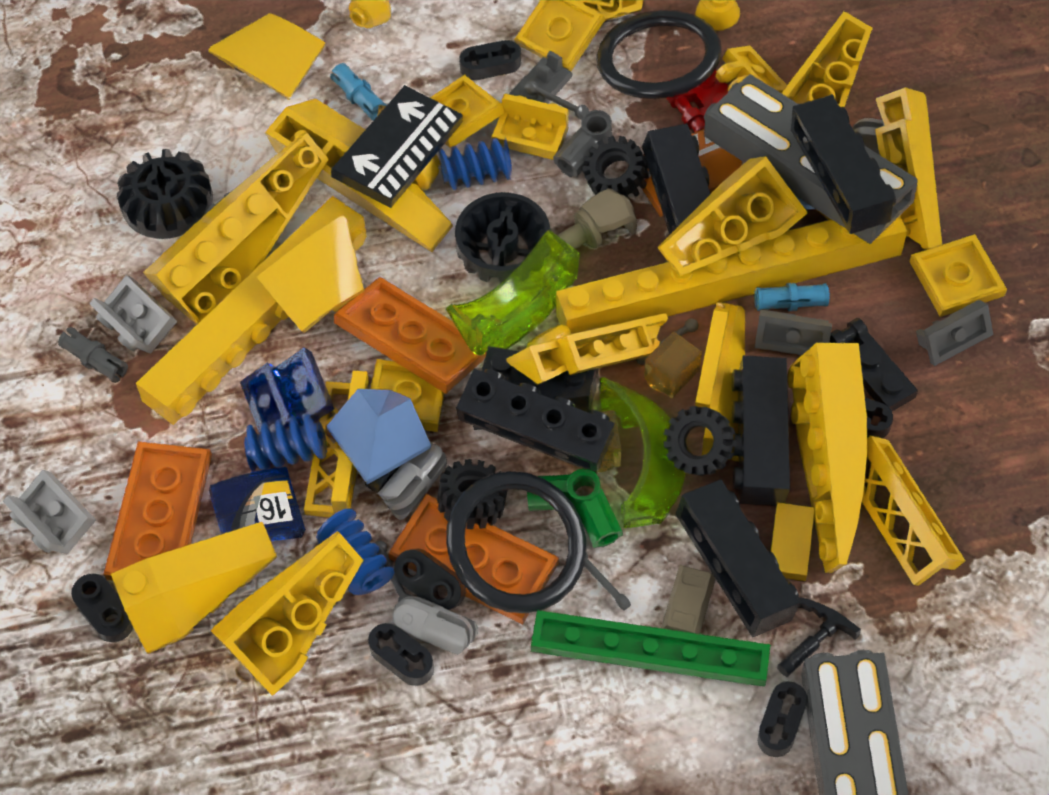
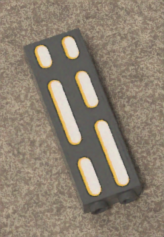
M750 74L740 83L734 84L719 102H715L708 107L704 115V137L744 163L750 158L766 156L795 196L846 228L791 132L793 106L799 104ZM865 146L869 157L877 161L880 175L885 184L892 186L896 196V204L893 205L890 222L853 233L871 244L914 202L918 179Z
M858 650L850 655L833 656L831 653H817L810 658H805L801 676L803 689L807 694L806 710L819 795H909L885 653Z

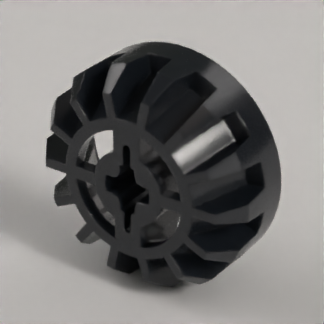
M162 149L161 157L154 159L147 152L142 155V164L132 161L126 167L127 173L122 174L118 179L119 191L116 195L123 218L134 231L150 238L169 239L182 236L205 215V211L213 204V191L209 176L206 174L203 164L199 160L191 159L190 155L186 152L178 151L176 156L173 157L170 149ZM167 168L180 169L184 174L175 175L173 171ZM149 173L146 182L138 183L141 177ZM185 181V184L182 190L180 191L178 182ZM163 186L166 187V188H165V193H166L165 195H163V193H164V192H163ZM147 189L150 199L142 195L140 190Z
M509 192L484 195L467 205L457 219L455 226L457 256L463 260L466 271L469 273L478 272L480 280L484 282H489L491 277H498L501 285L508 284L509 277L517 276L520 281L526 280L530 270L533 272L539 271L543 267L544 257L550 253L549 220L543 209L525 196ZM519 236L526 242L528 250L519 248ZM487 237V243H482V241ZM479 250L488 251L493 265L487 264L482 259ZM517 256L525 257L518 264L506 266L507 263L513 262Z

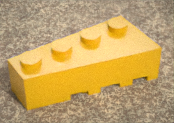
M844 11L781 94L797 104L833 94L839 106L845 107L872 27Z

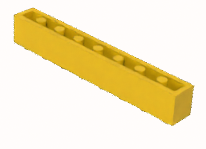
M331 196L136 382L142 402L172 425L180 418L188 416L195 408L196 403L207 392L215 390L221 379L232 368L238 367L244 361L246 354L256 344L264 342L271 330L281 320H286L289 317L256 277L304 239L342 215L348 220L353 248L355 251L358 250L367 237L364 217L334 196Z

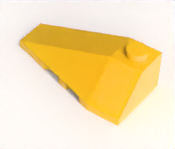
M337 531L240 602L210 631L252 676L274 696L302 669L308 658L306 655L316 636H321L327 625L324 622L335 603L341 601L363 559Z

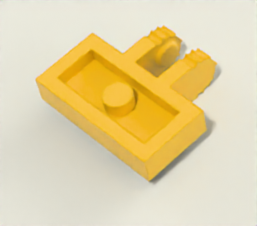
M751 46L728 48L722 57L726 64L716 71L715 76L721 83L731 82L728 91L734 84L740 83L750 74L780 93L787 86Z

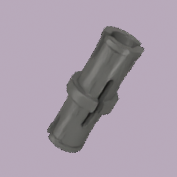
M73 327L66 329L71 334V337L65 332L59 337L58 345L78 357L84 367L88 369L94 368L114 383L120 381V378L115 374L122 378L125 376L128 369L127 363L106 351L104 344L101 342L91 341Z

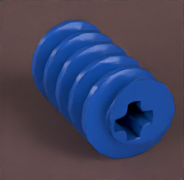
M506 137L503 147L498 139L494 138L491 141L490 149L487 148L484 141H479L477 152L474 151L470 143L465 144L462 155L456 146L451 147L450 157L446 155L443 148L438 151L444 185L445 182H448L453 190H457L459 179H462L467 188L471 187L472 177H476L479 184L484 185L486 174H489L495 183L498 181V175L501 171L507 180H511L512 164Z
M309 413L304 415V424L301 426L295 416L290 417L289 428L286 429L280 419L275 421V431H271L266 422L261 423L260 434H256L252 425H248L246 428V437L244 439L245 453L252 472L256 470L257 466L262 470H267L270 468L271 463L275 467H282L286 460L289 464L293 465L299 462L300 457L303 461L309 462L313 459L314 453L320 459L326 457L327 443L323 426L320 421L314 423Z
M343 509L329 517L322 524L316 536L318 544L322 543L337 531L346 539L363 559L348 590L354 595L368 594L387 584L394 575V569L390 566L384 567L387 563V558L382 554L377 555L379 546L376 543H370L372 539L370 532H362L364 523L359 519L355 520L357 516L356 511L353 509Z

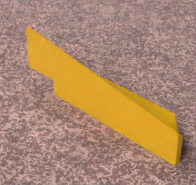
M905 87L876 98L885 126L876 128L875 133L879 155L918 179L914 202L900 217L907 229L906 236L927 250L942 245L927 100L924 93Z
M717 302L711 321L695 406H703L719 412L730 421V427L734 428L735 434H738V424L732 423L733 401H738V391H732L733 369H739L742 356L745 355V310L739 305ZM705 428L702 455L707 454L711 450L714 442L713 435L708 428ZM733 456L731 460L739 462V457Z
M664 313L566 335L556 341L529 346L508 357L506 361L535 383L540 384L567 370L569 375L647 357L658 351L660 341L657 339L660 326L667 322L668 316Z

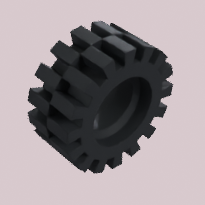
M614 136L608 137L609 143L604 144L601 139L597 142L600 148L596 150L592 146L588 150L591 157L585 156L583 160L586 165L583 166V173L595 195L606 189H613L617 193L625 195L628 199V195L631 193L636 198L640 194L637 187L639 186L644 189L647 185L644 178L649 179L650 174L640 147L631 139L627 141L624 136H619L618 142ZM617 161L628 163L627 171L620 177L614 179L604 177L606 168Z
M692 406L688 410L682 409L677 412L679 415L676 418L672 417L670 419V428H665L664 435L667 436V441H663L664 448L668 450V454H666L668 459L675 463L674 466L689 474L699 476L715 474L716 470L726 467V461L728 459L731 460L734 455L731 453L732 448L736 447V440H733L734 428L730 427V421L713 409L703 406ZM699 426L708 428L714 439L711 450L702 456L693 455L686 445L688 433Z
M465 459L463 466L460 461L453 463V468L450 466L445 468L444 474L442 473L440 478L437 504H439L438 509L440 513L445 512L444 518L447 521L461 493L475 481L495 473V466L490 464L488 468H485V461L478 460L477 465H472V459ZM508 490L498 491L483 499L471 513L466 529H473L474 524H478L479 529L486 528L487 522L491 526L495 524L497 518L500 519L503 515Z

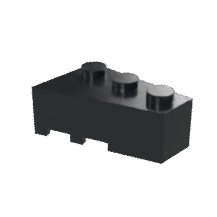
M488 346L482 367L483 372L485 369L494 370L502 374L508 382L516 385L520 383L530 384L539 389L540 394L552 399L555 396H560L572 401L575 404V408L585 412L591 410L596 388V369L569 375L567 370L543 383L537 384L507 363L506 359L520 351ZM473 426L474 430H482L481 428Z

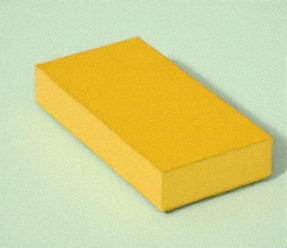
M777 502L770 552L775 555L779 569L785 578L806 581L815 508Z

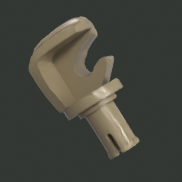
M606 189L585 202L574 213L575 225L557 236L551 237L550 243L556 254L562 258L584 243L589 244L594 249L601 246L603 240L600 233L615 230L621 226H624L634 235L637 231L634 207L625 195H621L613 189Z

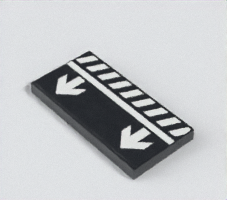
M404 85L333 166L331 177L392 208L461 125L463 114Z

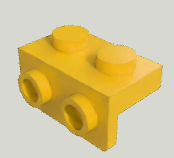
M505 93L501 100L505 113L499 117L491 140L497 138L503 147L506 137L510 150L554 160V155L562 148L569 130V110L557 104L543 103L524 96H514Z

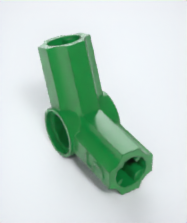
M582 468L569 475L538 476L559 488L573 503L582 519L584 530L593 548L608 546L623 536V531L595 472ZM583 486H589L594 489L588 496H579L575 493L577 489ZM527 492L529 511L555 510L538 495Z

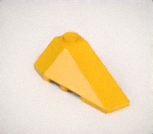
M766 156L750 158L725 179L657 248L676 273L682 276L717 262L724 257L749 249L756 244L783 235L808 212Z
M259 522L146 558L112 573L111 576L124 610L146 653L149 654L184 639L194 630L193 627L210 612L213 614L222 606L221 603L239 587L242 588L273 562L277 555L263 522Z

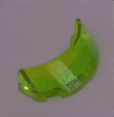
M548 230L543 234L522 264L497 287L473 301L458 305L450 304L446 307V311L469 349L480 356L487 351L488 346L508 349L532 332L556 308V291L571 287L578 276L580 253L551 230Z
M601 377L599 379L601 412L606 415H610V412L620 418L622 428L640 427L643 438L644 461L639 480L631 495L620 506L623 529L661 524L669 515V510L676 502L678 496L681 495L686 473L674 466L675 463L669 460L666 455L668 450L664 448L663 441H667V436L664 435L665 428L669 429L671 426L669 423L670 417L648 397L608 378Z

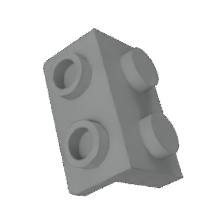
M128 275L123 278L104 302L93 298L89 303L98 312L95 316L97 320L111 330L115 328L120 333L117 339L133 352L138 348L151 354L177 323V320L134 278Z
M42 470L20 498L7 495L3 500L12 511L9 514L10 517L18 525L28 528L34 535L32 541L47 553L56 551L68 554L96 521L52 472Z

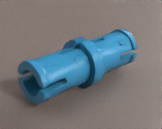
M340 63L333 68V74H330V78L344 90L346 98L352 104L356 103L374 121L387 104L378 98L371 90V85L365 79L361 80L346 63Z
M787 283L786 287H756L754 291V302L757 311H760V309L787 308L788 311H797L798 307H827L830 300L829 288L826 283L805 286Z

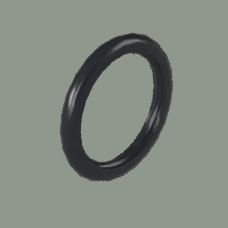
M656 10L631 16L613 27L601 41L596 61L602 78L613 89L636 98L661 99L686 93L707 80L719 64L722 47L721 40L716 31L704 19L678 10ZM676 26L696 33L704 42L705 55L702 62L691 72L670 81L652 83L632 80L621 75L613 64V52L617 45L627 36L649 27Z
M505 471L487 475L475 481L461 493L451 510L446 534V546L451 565L462 584L473 596L487 605L512 613H531L537 610H545L560 602L574 588L580 578L586 560V535L582 519L568 497L544 478L527 472ZM509 489L524 490L538 495L557 511L565 525L568 536V555L565 566L559 576L549 586L537 592L512 594L496 589L484 581L475 571L468 558L465 546V530L468 519L475 507L483 499L498 491Z

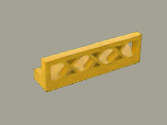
M353 370L351 383L326 381L324 392L327 399L322 402V406L327 402L329 404L321 409L319 421L323 426L328 448L324 459L318 458L314 453L304 506L306 516L331 517L343 509H351L357 470L337 442L333 443L326 434L328 423L339 412L332 404L333 394L348 395L349 400L357 389H370L367 371ZM335 454L338 458L336 471L328 476L321 468V463ZM319 476H320L323 480L318 483ZM329 486L332 490V506L315 504L316 495Z
M869 436L867 438V457L871 462L869 479H865V483H868L867 488L864 485L862 503L913 585L919 586L942 568L955 570L965 562V559L889 440ZM877 485L886 486L890 492L888 509L878 508L874 501ZM897 505L899 506L902 512L897 511ZM896 515L904 516L910 524L907 540L898 539L893 532ZM917 537L919 538V540L921 541V543H920V542H916V538H917ZM915 546L924 547L933 560L919 572L912 562Z

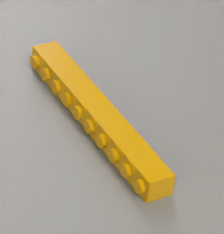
M899 216L869 244L855 234H849L846 228L835 221L828 220L786 231L779 237L756 244L749 249L724 257L717 262L679 276L670 263L666 262L556 291V315L559 324L569 327L571 334L664 313L669 317L711 306L717 302L722 303L752 295L756 287H783L787 283H798L902 255L907 229Z

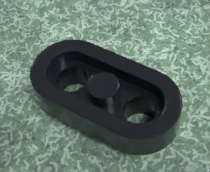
M415 548L404 551L397 557L394 564L395 576L403 586L415 595L440 605L447 610L456 608L463 602L466 595V587L453 570L423 549ZM410 562L414 563L417 567L415 576L408 572V564ZM440 585L445 586L447 589L446 598H442L438 594V587Z
M92 573L80 577L74 583L71 591L72 599L78 610L102 640L106 642H119L129 636L133 625L124 610L119 595L106 578ZM91 587L97 588L93 594H85L87 589ZM118 615L115 621L106 622L108 616Z

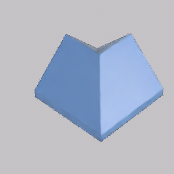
M357 389L327 425L328 431L367 484L431 448V443L411 399L392 390Z

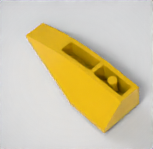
M316 98L287 106L265 131L276 153H279L299 136L307 132L329 159L318 175V180L427 250L433 252L453 227L452 222L414 181L390 208L332 178L331 169L365 129Z
M307 132L303 133L216 204L153 262L143 274L170 303L195 324H198L265 260L329 159Z
M815 343L790 365L787 374L788 386L793 392L791 420L793 424H796L797 439L811 507L815 508L814 521L819 541V556L823 561L825 573H833L848 562L858 525L864 492L867 459V414L859 343Z

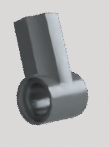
M602 110L589 111L583 116L581 127L554 155V163L560 168L561 172L570 178L572 176L578 177L583 171V166H586L583 161L585 156L591 157L588 150L592 146L596 150L600 148L597 142L601 139L604 144L609 143L608 137L613 136L610 116Z

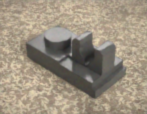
M549 51L547 54L548 59L543 57L509 94L524 96L531 100L549 104L551 100L536 93H527L524 89L526 82L532 80L537 83L539 88L557 95L572 78V72L562 67L561 56Z
M977 300L956 311L942 321L936 320L932 322L933 325L924 330L919 329L916 331L919 345L928 350L930 363L934 366L994 335L988 304L981 300Z
M760 309L754 348L803 355L815 343H829L832 323H829L828 320Z

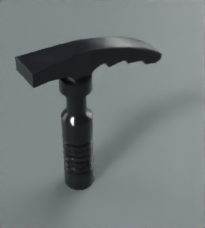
M799 597L801 603L798 609L803 608L808 612L813 611L819 618L824 617L826 620L820 625V630L815 635L808 636L777 665V669L782 675L788 677L804 662L805 658H809L820 647V642L827 636L831 637L837 631L836 629L845 632L856 640L860 636L861 628L836 610L816 601Z

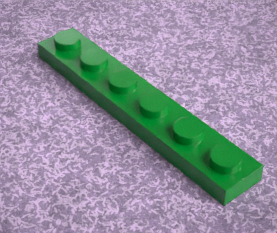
M537 610L531 641V652L762 687H765L767 681L771 644Z

